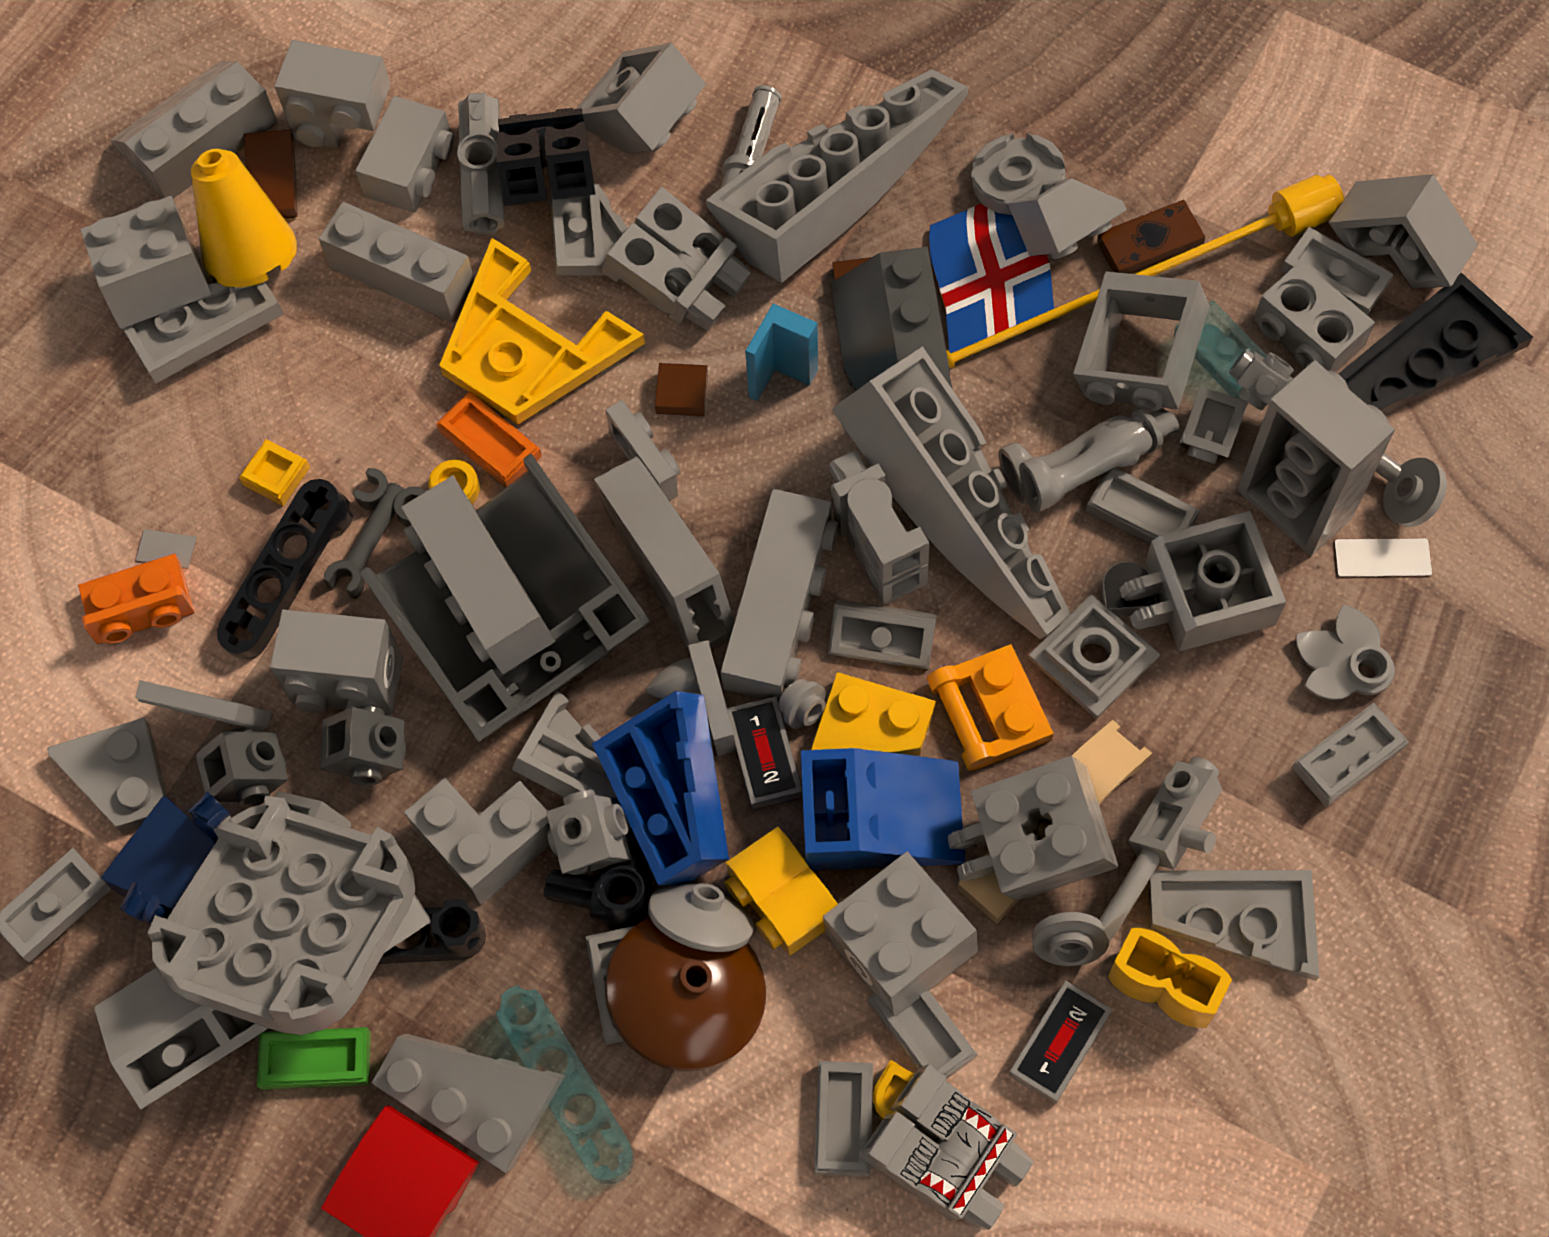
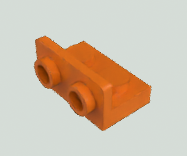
M175 553L78 584L86 614L81 618L84 629L97 645L101 643H119L130 638L132 633L150 627H168L179 622L182 617L195 613L181 562Z

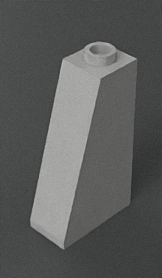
M637 456L594 478L607 515L686 647L688 648V645L708 640L710 649L729 640L734 626V619L720 573L640 458Z

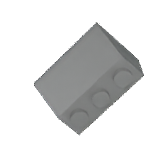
M219 61L110 139V141L162 198L172 195L174 199L192 185L191 167L203 152L210 149H222L237 153L245 147L244 134L265 132L278 123L266 90L237 61Z

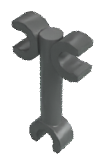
M368 468L365 474L369 482L378 485V489L369 494L355 489L353 493L360 507L374 511L346 559L333 562L324 572V581L330 589L336 586L337 581L341 577L351 576L352 580L346 590L353 599L359 597L365 587V581L359 571L366 565L395 513L403 526H410L411 523L401 507L426 492L420 487L404 489L396 483H388L385 474L376 468Z

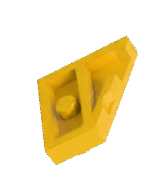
M837 672L811 750L858 748L913 756L920 755L935 710L936 701Z

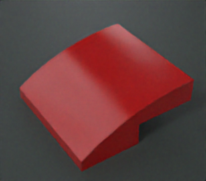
M388 1105L383 1108L354 1150L331 1188L321 1209L364 1237H435L445 1216L455 1210L480 1162Z

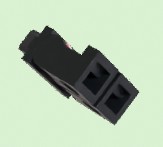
M582 108L557 109L555 112L532 115H510L509 118L498 119L499 132L496 164L504 206L547 201L544 168H548L553 200L596 194Z

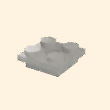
M1091 594L1029 654L1028 659L1095 719H1098L1159 658L1160 653ZM1088 644H1097L1107 651L1109 658L1102 663H1091L1082 656L1080 650Z

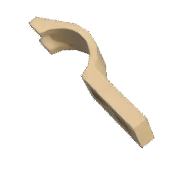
M1113 720L1072 755L1087 766L1099 806L1122 782L1129 777H1133L1152 756V752L1145 746L1139 750L1118 732L1120 726ZM1047 819L1043 821L1038 827L1037 836L1042 839L1045 838V828L1052 825V822ZM996 873L974 880L960 881L957 886L959 892L996 924L1019 901L1001 893Z

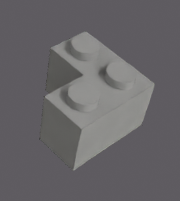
M292 40L274 87L294 140L310 147L327 146L339 149L345 129L375 130L391 84L383 57Z
M1433 174L1356 181L1329 221V224L1344 246L1358 255L1390 254L1412 288L1451 287L1478 245Z
M444 778L404 812L417 835L480 905L550 846L547 838V831L550 827L546 813L547 810L521 781H518L478 815L447 779Z

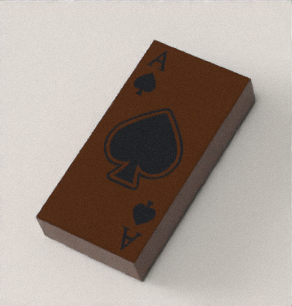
M1181 200L1111 227L1097 236V243L1113 272L1132 274L1204 244L1206 237L1185 200Z

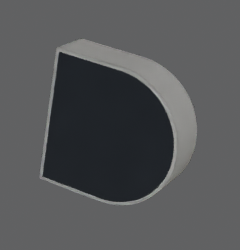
M1130 561L1119 562L1111 566L1105 573L1101 586L1102 604L1116 616L1132 615L1140 608L1156 604L1155 595L1125 601L1119 590L1125 582L1150 574L1149 571L1142 565Z

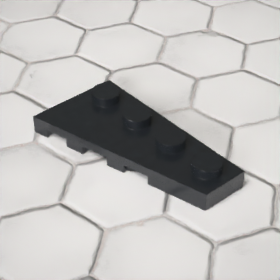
M1460 273L1451 287L1440 289L1338 374L1345 380L1349 390L1364 403L1373 405L1386 414L1528 347L1533 336L1463 273Z

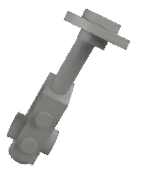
M1245 349L1231 367L1229 374L1237 379V384L1242 386V389L1239 391L1240 396L1252 406L1263 410L1266 405H1269L1271 398L1293 380L1290 374L1294 369L1283 359L1271 352L1264 358L1257 352L1252 353ZM1385 453L1383 454L1375 472L1388 480L1383 494V507L1386 515L1390 520L1404 527H1415L1423 524L1436 513L1445 497L1447 480L1443 469L1437 463L1427 458H1413L1400 465Z
M1192 757L1189 763L1176 762L1173 769L1165 777L1160 790L1146 813L1141 816L1138 826L1128 840L1137 858L1100 919L1079 912L1059 913L1043 919L1035 926L1032 932L1033 950L1039 958L1059 966H1079L1097 960L1107 951L1110 940L1123 924L1158 865L1174 870L1187 848L1204 853H1210L1213 850L1216 842L1215 834L1199 828L1208 817L1212 806L1223 790L1217 779L1219 771L1215 765L1201 757Z

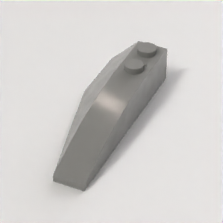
M931 69L883 93V102L875 106L865 107L861 104L846 112V120L830 128L821 124L807 131L808 139L792 147L783 143L771 149L706 200L707 207L730 240L738 245L737 250L745 261L782 283L847 231L880 200L941 131L968 95V87Z
M923 346L870 380L832 408L843 429L855 442L870 466L872 467L879 463L886 475V485L890 488L893 498L915 525L920 527L924 535L953 566L991 601L1039 639L1047 636L1071 614L1043 556L1032 554L1027 544V532L1030 530L1022 514L1017 513L1013 515L1001 491L1008 485L1000 469L991 471L980 449L987 444L981 430Z

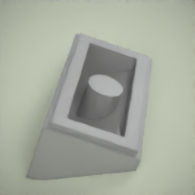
M837 600L833 611L828 655L929 670L937 614Z

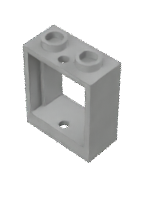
M1105 272L1073 372L1085 398L1103 405H1110L1116 401L1135 404L1142 409L1150 411L1160 410L1161 407L1179 410L1210 307L1200 281ZM1123 314L1180 320L1163 378L1106 371Z

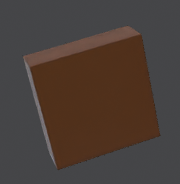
M659 363L655 399L656 414L705 416L708 365Z

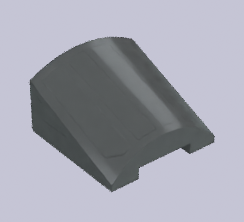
M531 453L523 459L526 472L478 508L476 512L556 642L502 674L491 658L482 663L473 650L466 636L474 630L469 621L461 626L446 604L445 599L453 594L448 586L439 590L424 566L425 563L431 560L427 551L421 555L415 551L377 575L369 567L359 571L478 742L496 733L555 694L556 691L558 692L650 623L649 618Z

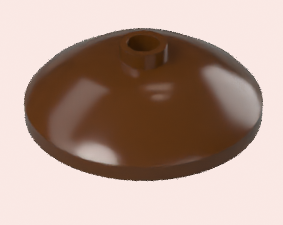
M649 917L633 927L616 947L606 972L605 998L614 1027L626 1044L637 1054L663 1068L676 1071H700L725 1063L749 1043L756 1033L764 1014L766 983L759 959L749 943L739 949L727 952H710L691 948L665 935ZM695 972L699 974L702 978V986L694 987L690 985L686 980V973Z

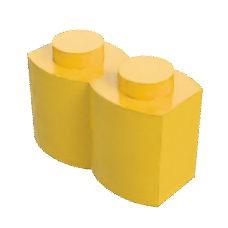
M778 826L726 862L730 878L724 881L728 891L742 908L750 904L760 916L761 920L756 922L755 925L771 949L774 950L781 946L790 957L825 932L823 915L838 904L817 875L809 868L790 839Z
M1131 928L1108 975L1111 983L1125 995L1142 1002H1157L1159 1007L1173 1020L1194 1028H1207L1232 981L1229 974L1217 963L1203 956L1181 954L1179 949L1169 939L1157 932L1144 928Z

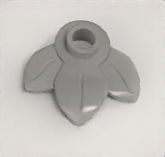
M1347 605L1341 607L1337 615L1334 632L1306 631L1296 635L1295 642L1300 658L1309 668L1314 670L1309 676L1305 688L1317 697L1336 701L1343 700L1355 692L1362 695H1376L1385 691L1394 678V663L1389 654L1380 647L1379 628L1369 617L1353 607ZM1358 667H1371L1375 672V677L1367 678L1360 674Z

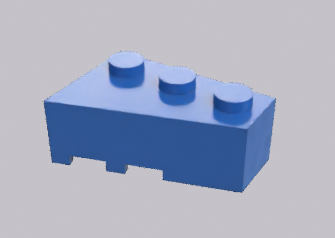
M675 691L592 743L658 885L690 883L729 860L703 694Z

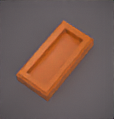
M471 391L436 423L438 432L505 488L526 472L523 461L524 457L530 453L536 461L542 457L538 446Z

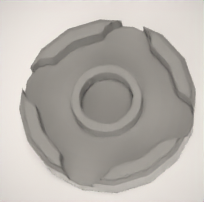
M1010 134L987 143L975 155L972 163L971 179L974 195L983 206L1000 214L1012 215L1008 203L1042 182L1066 179L1063 154L1053 142L1039 135L1026 134L1027 139H1014V134Z

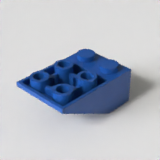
M858 748L801 750L806 863L812 871L886 868L907 851L920 866L959 865L965 862V850L950 849L947 839L948 835L952 834V832L963 829L958 761Z

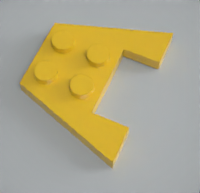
M491 238L439 367L443 376L466 391H471L484 403L516 424H520L644 345L645 339L643 333L610 312L605 311L581 341L575 345L516 307L507 299L530 274V262Z

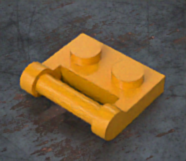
M1012 644L955 666L941 667L930 673L926 678L933 694H939L965 750L961 756L968 771L986 767L1053 739L1054 733ZM970 683L996 739L995 741L990 743L983 742L960 693L959 686Z

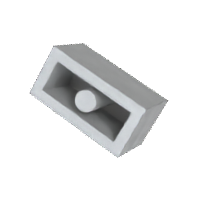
M393 96L355 170L364 197L414 213L416 212L422 198H427L432 192L435 183V172L441 160H446L453 148L454 134L450 131L445 111Z

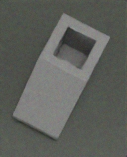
M1072 178L1042 182L1008 203L1029 256L1050 254L1051 259L1064 257L1077 250V241L1080 239L1093 237L1107 231L1112 227L1110 220L1127 210L1122 200Z

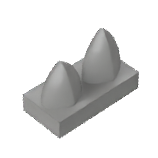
M707 640L688 645L690 657L677 661L662 670L647 686L646 692L660 699L667 697L675 691L703 694L711 745L715 747L717 757L737 752L734 733L709 642Z

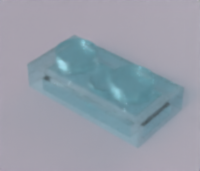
M1211 300L1194 358L1229 395L1243 399L1239 394L1242 386L1237 384V379L1229 374L1231 367L1245 349L1252 353L1257 352L1264 358L1267 355L1214 300ZM1179 324L1175 327L1174 336H1176Z

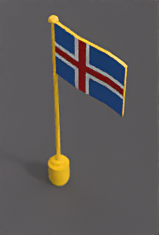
M1317 174L1274 192L1272 204L1268 206L1269 216L1135 274L1155 276L1272 224L1277 231H1284L1290 237L1306 231L1308 227L1314 228L1331 220L1344 201L1341 187L1330 174L1323 177ZM981 203L930 225L931 265L946 311L949 350H946L949 368H955V362L1097 300L1100 289L1054 308L1050 263L1047 254L1029 256L1013 215L997 213Z

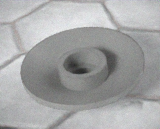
M681 883L666 885L657 889L652 894L648 904V913L655 926L671 939L691 948L710 952L733 951L746 945L753 933L754 923L746 908H742L734 898L710 884Z

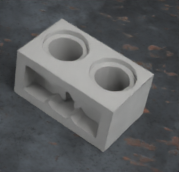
M1302 260L1261 296L1254 317V321L1258 323L1264 335L1273 341H1279L1294 354L1297 362L1304 369L1316 360L1326 370L1337 372L1366 345L1375 324L1370 317ZM1286 305L1294 306V307H1296L1297 309H1299L1300 311H1299V312L1290 311V310H1288L1287 308H1285L1284 306H1286ZM1320 336L1331 337L1337 343L1326 342Z

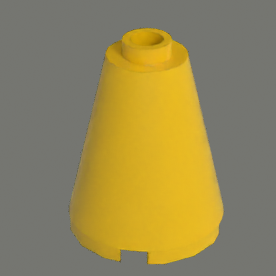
M210 149L203 152L191 167L203 266L208 275L214 276L217 283L223 286L242 288L263 283L269 280L267 272L278 265L281 271H283L292 262L297 253V240L294 232L235 153L222 149Z

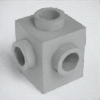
M594 790L579 791L564 797V806L546 812L550 824L547 831L548 842L551 850L559 859L562 874L586 876L606 869L611 865L632 860L625 836L629 829L628 820L615 798L597 796Z

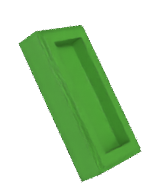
M368 1027L324 1029L303 1035L279 1031L262 1032L259 1034L257 1087L261 1090L369 1085L371 1031Z

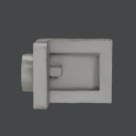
M1200 386L1185 431L1180 440L1181 443L1189 445L1187 455L1213 464L1216 463L1218 455L1228 458L1248 402Z

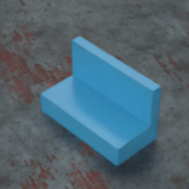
M774 303L772 304L745 350L749 398L758 401L775 371L810 386L818 372L817 322Z

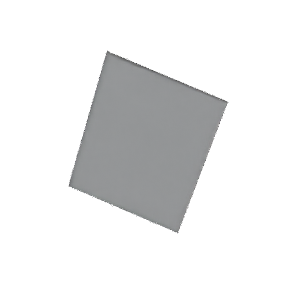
M144 529L135 561L149 562L175 553L181 562L182 568H189L197 537Z

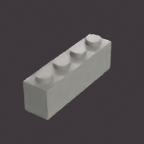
M453 475L401 507L411 523L410 526L403 529L419 555L426 551L430 555L431 560L425 563L424 566L439 590L448 586L453 594L445 599V602L461 626L469 621L474 631L468 634L466 638L482 663L491 658L501 673L504 674L556 642Z
M772 489L721 669L724 691L758 699L776 696L779 703L785 689L799 679L802 659L795 658L799 641L808 642L814 621V612L808 611L812 595L821 596L827 567L820 566L824 550L833 551L839 528V522L832 521L831 501Z

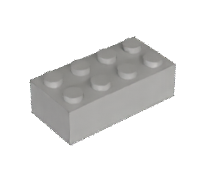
M1314 360L1271 398L1237 491L1312 557L1353 518L1395 428L1389 424L1388 419L1381 410L1373 405H1367L1350 391L1347 383L1339 374L1326 370Z

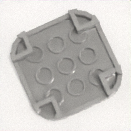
M265 796L264 805L250 807L232 818L229 815L214 829L218 837L217 842L169 917L165 919L155 915L147 934L152 940V960L169 988L186 1000L279 1032L303 1035L324 1030L342 1019L355 1004L410 909L416 891L414 873L407 857L396 843L394 836L377 827L374 833L370 835L290 810L285 798Z

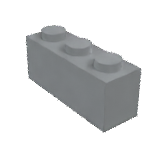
M344 201L318 238L330 269L452 323L465 304L474 282L473 272L467 255Z

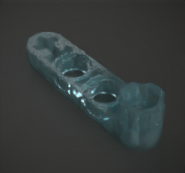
M518 985L509 988L501 995V1007L496 1012V1015L525 1067L538 1070L540 1057L549 1050H560L568 1057V1067L563 1073L565 1077L552 1098L549 1107L588 1173L595 1180L603 1184H615L624 1180L634 1166V1152L629 1140L570 1045L543 997L536 989L525 990ZM525 1006L529 1012L537 1010L530 1023L523 1026L514 1025L518 1020L515 1011ZM550 1030L554 1031V1036L544 1038ZM541 1033L544 1039L539 1040L528 1052H525L524 1046L534 1044L531 1038ZM579 1095L592 1098L596 1104V1113L593 1119L583 1125L570 1123L565 1115L568 1102ZM605 1122H608L611 1128L600 1132L608 1146L612 1150L621 1146L624 1150L617 1156L620 1166L612 1171L606 1165H601L598 1168L594 1165L599 1160L600 1153L591 1137L584 1145H581L578 1141L579 1138L596 1133Z

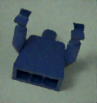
M206 792L187 810L188 813H192L194 822L170 799L163 795L101 876L116 893L125 897L119 909L132 919L152 924L155 915L167 919L217 842L218 837L214 829L231 813L209 792Z

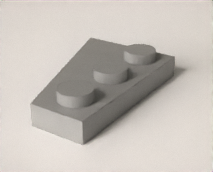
M217 282L208 285L212 295L122 329L156 384L282 316L284 313L267 284L263 282L239 288L223 286Z
M1312 870L1154 871L1148 881L1150 928L1316 981L1319 978Z
M403 1034L397 1036L372 1084L506 1173L514 1168L565 1075L548 1070L541 1072L519 1066V1063L502 1058L496 1060L469 1053L464 1048L410 1034Z

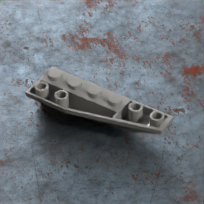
M415 894L410 909L386 951L431 922L430 917ZM157 968L94 1007L110 1063L140 1110L268 1029L259 1024L186 1000L169 988Z

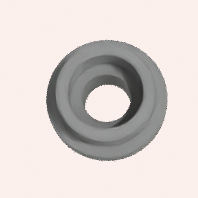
M798 679L791 683L781 695L778 703V710L783 714L784 722L793 729L810 726L817 722L826 707L825 688L816 681L808 682L805 679Z

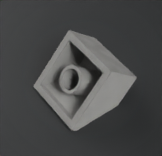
M672 43L622 52L576 109L582 108L586 130L628 154L647 151L655 152L669 140L671 135L669 130L675 122L688 115L697 104L695 98L705 87L706 83Z

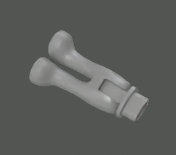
M1164 408L1149 413L1143 409H1138L1132 412V418L1117 415L1097 424L1075 440L1048 455L1033 457L1023 446L1015 442L1001 447L998 451V458L1003 475L1016 498L1022 504L1028 502L1030 509L1034 513H1039L1052 507L1064 494L1072 491L1079 485L1117 466L1135 465L1139 457L1152 453L1162 446L1164 437L1178 432L1179 424L1176 417Z

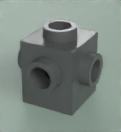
M352 706L322 720L320 770L349 776V781L357 785L367 786L381 783V778L403 770V760L406 754V743L404 741L405 720L384 715V710L373 706L357 708Z
M248 727L222 731L195 754L204 792H209L218 802H238L242 807L257 806L265 802V796H270L272 792L288 780L285 758L281 754L277 734L273 732H254L252 728Z

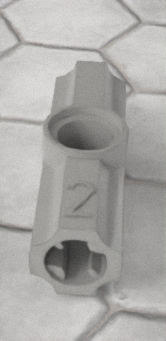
M485 93L468 94L464 100L458 102L460 144L458 145L457 156L461 170L462 224L465 231L474 232L478 236L495 235L497 230L505 227L504 204L496 164L500 104L498 98L489 97Z

